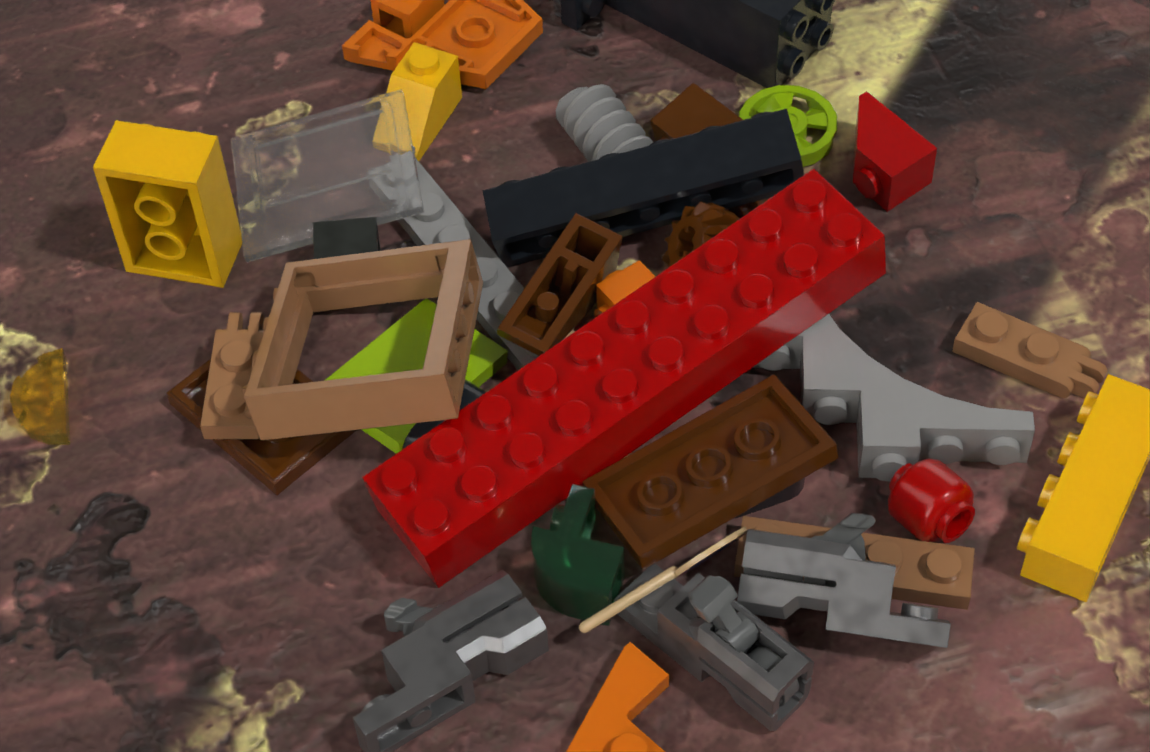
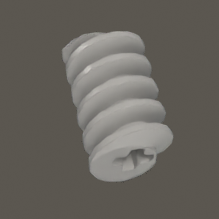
M600 84L589 88L579 87L568 92L558 102L556 119L564 127L570 138L574 140V143L588 162L597 160L606 154L623 153L649 146L653 143L650 137L645 136V131L640 124L635 123L636 120L633 115L626 111L622 101L616 98V94L610 86Z

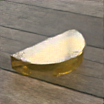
M63 348L37 357L38 363L27 370L22 378L18 376L13 381L10 394L11 406L19 427L30 438L49 445H70L67 359Z

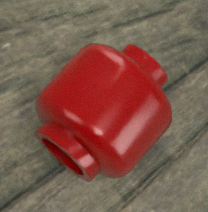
M924 459L915 464H905L891 478L888 511L900 525L918 540L950 543L958 539L972 523L975 516V508L973 507L974 492L965 480L937 459Z

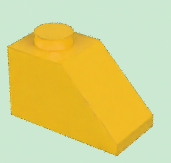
M415 42L412 44L391 74L373 141L375 150L399 158L412 153L418 161L421 160L462 99L457 55Z

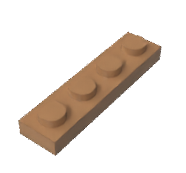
M743 516L741 528L746 527L747 530L753 529L808 538L823 535L831 529L828 527ZM870 533L861 534L865 541L866 560L895 564L896 566L892 599L968 610L971 598L975 548ZM747 534L739 539L735 561V577H741V574H743L744 567H742Z

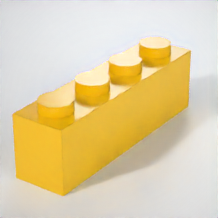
M1110 374L1107 375L1099 394L1088 391L1077 418V422L1084 425L1081 433L1077 435L1069 432L1057 461L1058 464L1065 467L1060 477L1049 474L1037 506L1045 510L1039 521L1029 517L1017 545V550L1026 553L1020 576L1086 603L1150 460V389Z

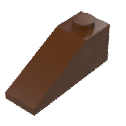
M575 213L497 328V335L538 356L562 341L596 303V284L602 282L607 275L616 271L623 236Z

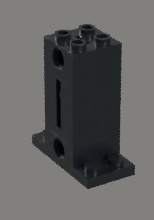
M561 0V21L564 25L577 31L591 17L597 16L606 4L766 88L783 85L789 78H795L801 72L805 61L816 50L821 51L827 46L834 30V26L831 24V15L835 0Z

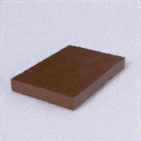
M211 359L167 392L170 405L200 430ZM297 369L293 384L313 382ZM356 430L260 440V438L211 440L273 493L279 495Z

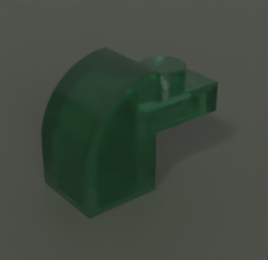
M572 484L566 504H557L555 506L550 529L533 526L531 535L533 571L540 595L552 608L566 616L586 620L613 603L614 599L620 594L625 578L624 547L590 539L596 521L595 489ZM612 618L608 619L601 625L610 626Z

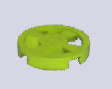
M777 85L762 89L746 100L739 111V117L743 120L749 119L758 113L775 112L787 108L803 167L817 163L831 151L833 139L837 134V114L831 103L816 91L801 86ZM793 97L805 99L809 110L804 113L802 110L792 107ZM807 127L826 130L822 138L816 143L811 144L806 141Z

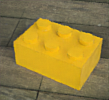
M116 120L95 161L93 170L126 272L224 288L243 243V238L218 136L196 131L189 132L157 127L150 124H137Z

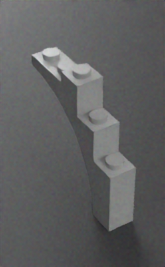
M830 314L752 367L772 371L800 369V404L817 422L825 425L856 423L859 478H877L882 481H891L895 472L903 465L908 463L915 464L919 460L937 459L944 464L956 461L990 462L996 465H1007L1014 462L1027 463L1035 433L1033 412L984 407L945 397L910 382L868 356L837 326Z

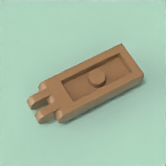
M979 302L975 304L955 337L952 350L956 354L1060 398H1067L1071 393L1082 398L1086 397L1088 391L1097 393L1099 389L1098 383L1103 382L1108 372L1103 363L1091 358V352L1085 346Z
M230 312L227 329H217L215 332L200 425L204 439H259L252 418L248 419L244 414L246 401L242 388L248 385L253 369V353L259 350L263 338L264 315L262 312H251L248 329H243V316L241 312Z

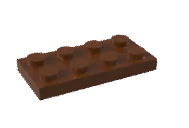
M773 374L582 482L586 496L641 569L644 570L838 459L837 444Z

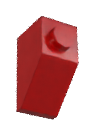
M866 91L859 96L853 184L856 185L863 196L873 199L888 212L932 183L937 147Z

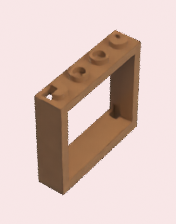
M471 239L286 263L279 287L274 288V303L270 315L263 322V338L259 350L253 353V369L248 385L242 388L246 401L244 414L248 419L252 418L260 440L458 419L483 287V279ZM438 297L423 369L293 384L313 312Z

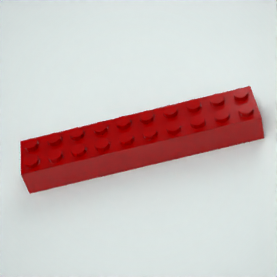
M812 169L459 411L458 419L443 421L363 476V481L377 510L435 585L440 588L582 488V481L625 458L886 274L885 235L815 169Z

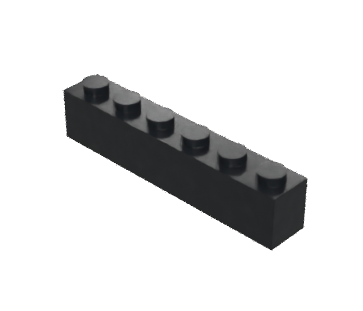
M786 108L775 112L758 113L749 119L723 126H710L700 132L679 138L658 140L649 146L627 152L606 154L597 160L579 165L558 167L549 173L527 179L506 181L497 187L482 191L493 245L500 260L508 268L545 258L575 213L624 237L672 224V220H681L682 211L685 206L696 207L700 202L706 204L714 203L724 207L726 210L771 198L802 177L804 170Z

